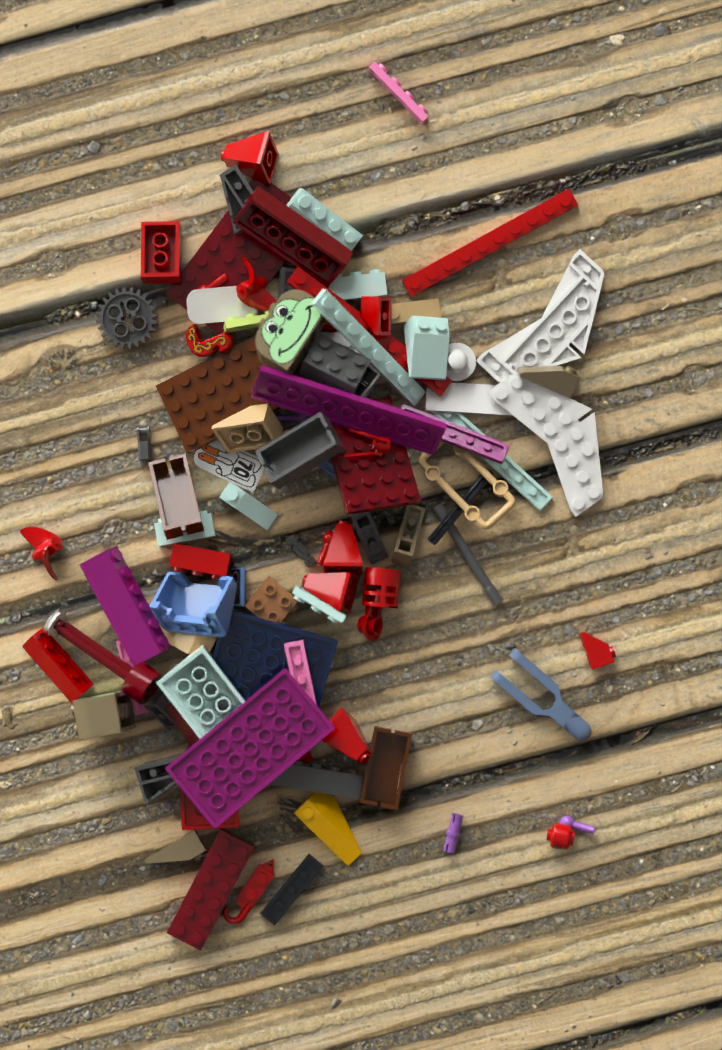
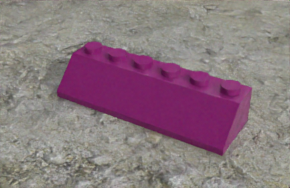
M117 546L79 564L134 667L139 662H145L171 648L167 637L149 608L150 605L142 594Z

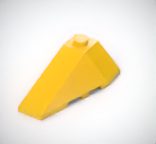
M313 792L294 811V814L348 866L362 853L336 798L332 794Z

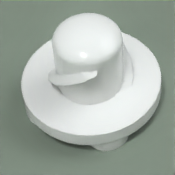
M451 343L448 349L446 376L452 381L465 380L475 369V354L465 344Z

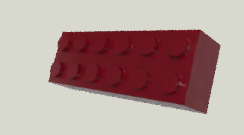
M223 828L220 829L167 934L201 951L255 847L254 844Z

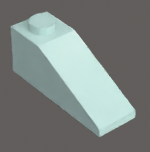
M232 482L228 483L219 497L266 530L270 528L278 516L277 513Z

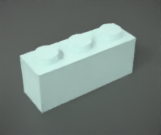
M380 269L370 270L369 274L351 272L350 276L344 277L342 274H339L328 287L344 301L361 300V296L387 297L385 272H381Z
M207 510L200 511L204 531L187 535V532H183L184 536L169 540L166 539L161 518L158 519L159 523H154L158 546L216 536L212 513H207Z

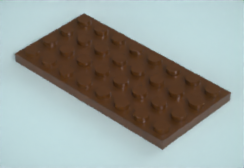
M256 335L233 346L230 350L219 353L156 385L188 454L218 440L212 430L213 425L249 406L267 404L250 398L260 367L263 365L257 356ZM308 350L293 375L310 380L299 374L303 361L309 352ZM269 404V406H270V408L272 409L273 412L281 408V407H278V406Z

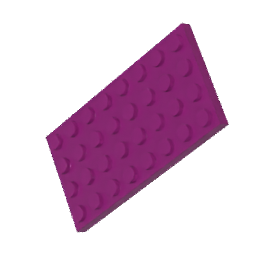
M285 668L165 769L215 829L333 731L335 727Z

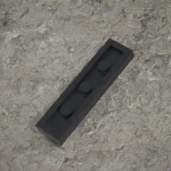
M308 854L260 914L275 926L324 865L311 854Z

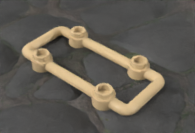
M440 441L437 450L446 442ZM453 446L455 455L464 457L493 486L494 494L498 497H504L508 501L496 514L485 522L480 517V510L476 506H469L441 477L440 469L437 466H430L426 462L431 454L423 452L418 459V463L425 471L426 479L429 482H436L465 512L467 521L475 522L482 529H490L515 506V498L508 491V484L505 481L497 480L469 451Z

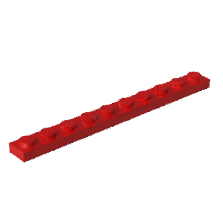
M567 189L402 279V282L410 297H413L577 207L578 203L571 190Z
M297 266L286 281L289 286L295 290H302L315 298L322 289H327L409 374L406 346L392 335H375L362 318L361 312ZM447 376L445 380L415 378L439 397L442 396L452 381Z

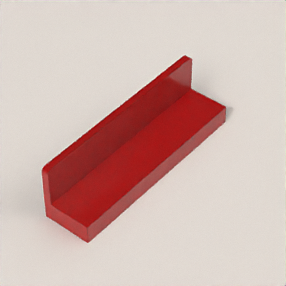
M43 627L32 635L22 647L66 698L73 703L72 701L77 700L94 684L52 636H49L48 632H43Z

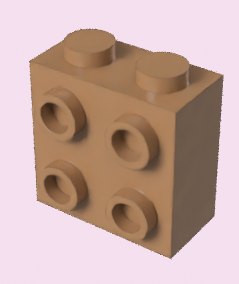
M268 576L246 603L245 607L257 617L285 624L287 622L285 619L287 614H293L299 605L290 592Z

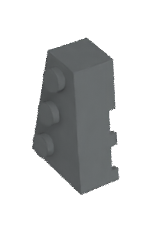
M237 165L220 174L232 222L253 193ZM232 223L235 236L244 232V230Z

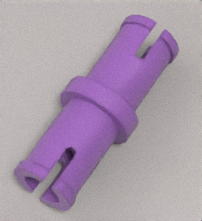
M452 813L449 829H446L447 838L443 851L448 853L456 852L458 837H461L460 828L464 817L463 815Z

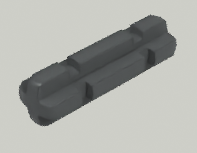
M294 534L290 535L286 542L293 546L292 549L302 560L304 559V563L309 568L316 563L314 557L309 555L308 550L301 542L297 541L298 539Z

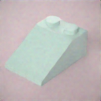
M412 315L403 325L409 378L445 380L450 337L448 318Z

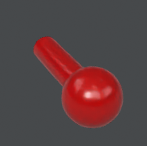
M224 273L209 285H201L198 289L217 288L229 280V277Z
M327 531L323 535L324 545L316 562L320 566L324 565L333 531Z

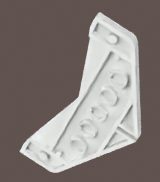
M579 249L572 257L542 318L482 353L476 362L500 383L511 374L517 373L518 367L559 366L582 358L569 344L571 343L585 355L604 278L603 270Z
M518 373L511 374L487 391L496 403L548 444L568 507L575 517L602 498L603 487L595 412L581 422L578 421L579 418L592 410L591 408L522 378Z

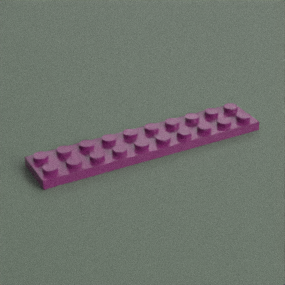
M263 365L260 367L250 395L252 399L310 417L322 412L330 419L332 424L348 429L352 428L375 436L390 438L393 443L431 455L435 454L447 425L444 422Z

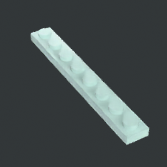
M322 289L311 304L361 355L371 359L370 364L411 406H416L426 391L413 378H409V374L327 289Z

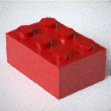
M180 221L141 222V280L143 284L181 283L182 228Z
M173 543L169 566H173V571L185 573L186 569L192 570L194 575L204 576L205 573H209L211 578L220 579L229 574L232 554Z

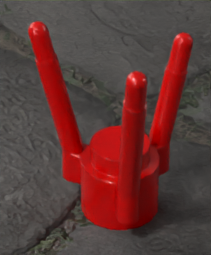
M350 428L349 431L373 439L372 449H375V452L346 454L343 458L382 457L383 453L389 452L391 439Z

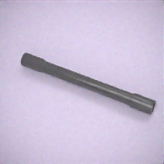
M440 503L432 508L440 522H442L448 514L444 505ZM453 524L449 528L448 533L481 583L493 606L503 600L501 595L487 577L455 524Z

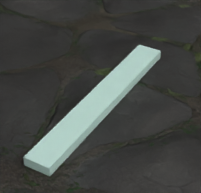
M429 410L436 417L484 435L460 412ZM506 455L502 464L479 456L539 511L553 498L508 455Z

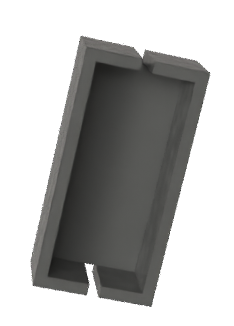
M319 412L255 452L261 465L265 467L264 471L270 483L281 489L345 449L339 437L335 434L336 431L330 419L322 412Z

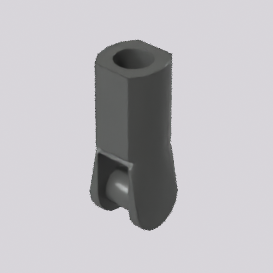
M137 426L138 460H151L150 426ZM140 435H147V440H141Z

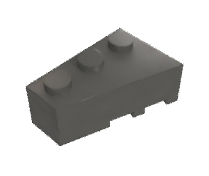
M181 754L145 762L134 768L145 805L156 800L177 785L165 768Z

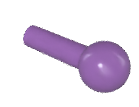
M300 413L275 415L279 422H298L299 424L311 418Z
M563 816L559 824L570 825L572 829L594 834L596 830L594 826L575 822L571 816Z

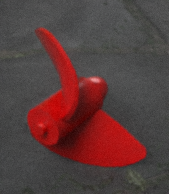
M243 257L242 261L249 274V280L237 285V296L240 301L249 307L268 311L271 304L277 301L264 289L267 279L259 276L254 277V271L250 262Z
M26 527L21 529L20 533L35 548V552L32 555L33 560L43 561L49 575L57 581L58 578L51 566L49 557L62 549V540L54 533L42 528Z

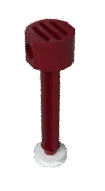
M57 609L48 618L43 632H48V635L51 636L57 631V635L62 636L125 680L122 685V692L141 705L145 704L154 695L159 687L156 682L162 678L161 673L145 662H139L133 668L68 623V621H64L66 612L61 613V609Z

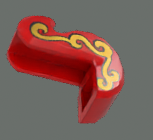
M197 324L191 325L186 333L188 347L193 354L199 357L211 356L215 354L218 348L219 352L224 353L230 350L235 342L233 336L228 333H222L203 341Z

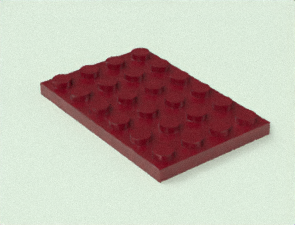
M391 397L373 399L374 401L393 406ZM332 424L336 431L335 434L339 437L345 449L332 457L331 462L346 515L419 504L421 502L405 446L391 442L389 452L383 453L382 457L343 458L346 454L375 452V449H372L373 439L350 432L348 428Z

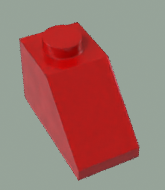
M361 296V316L375 335L391 336L392 297Z
M579 632L592 670L614 663L613 658L616 657L613 646L609 647L607 643L585 632Z

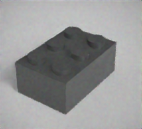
M319 334L304 359L299 374L314 382L354 394L366 374L371 359Z

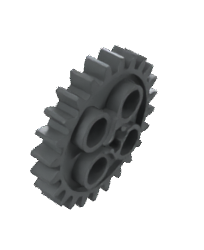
M123 287L122 293H120L118 289H115L116 295L113 296L109 292L110 299L103 298L105 305H98L102 309V312H96L97 315L101 316L96 322L102 323L98 330H104L101 335L102 337L109 336L107 339L108 343L114 340V347L120 343L121 349H124L125 344L128 345L130 350L132 349V344L139 348L140 341L146 344L145 337L152 338L149 334L150 331L156 332L152 326L158 325V322L153 320V318L159 317L158 314L153 313L157 308L156 306L150 307L153 300L146 301L147 294H144L142 297L140 296L141 290L134 293V288L131 287L130 291L127 292L126 288ZM131 301L138 303V307L134 311L128 309V304ZM121 302L124 303L127 314L132 316L130 323L134 334H131L128 323L122 320L125 318V315L120 306ZM113 308L120 310L118 317L113 318L110 316V311ZM138 319H143L145 322L141 329L135 328L134 325ZM119 326L126 327L127 331L124 335L120 336L117 334Z

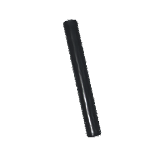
M486 468L492 475H494L491 470ZM480 475L462 496V499L469 505L488 481ZM458 504L452 508L428 537V541L431 544L436 545L463 513Z

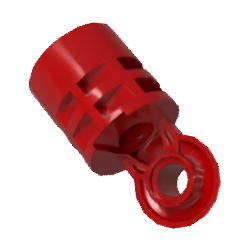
M366 567L362 600V605L366 606L365 616L359 618L357 628L360 633H363L372 642L376 641L382 632V607L398 609L401 570Z

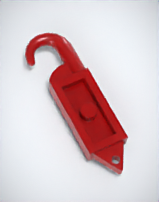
M274 859L262 865L259 864L237 895V904L242 908L237 917H230L228 915L229 907L225 906L223 916L228 923L239 924L246 918L275 876L273 874Z

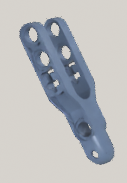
M514 648L509 656L554 694V705L549 709H541L497 670L494 671L490 678L532 714L550 716L576 739L582 741L588 739L591 735L590 725L562 701L558 684Z

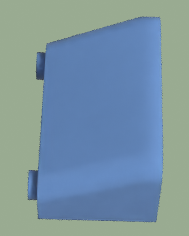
M168 571L149 608L160 626L169 632L224 637L230 626L237 583L230 576L221 577L218 585L190 583L184 573Z

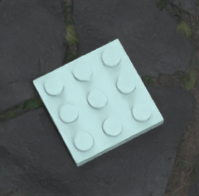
M297 585L292 592L295 594L294 599L303 604L305 602L310 603L312 610L319 614L322 611L328 614L327 618L336 624L338 621L342 623L347 616L343 611L336 610L300 585Z

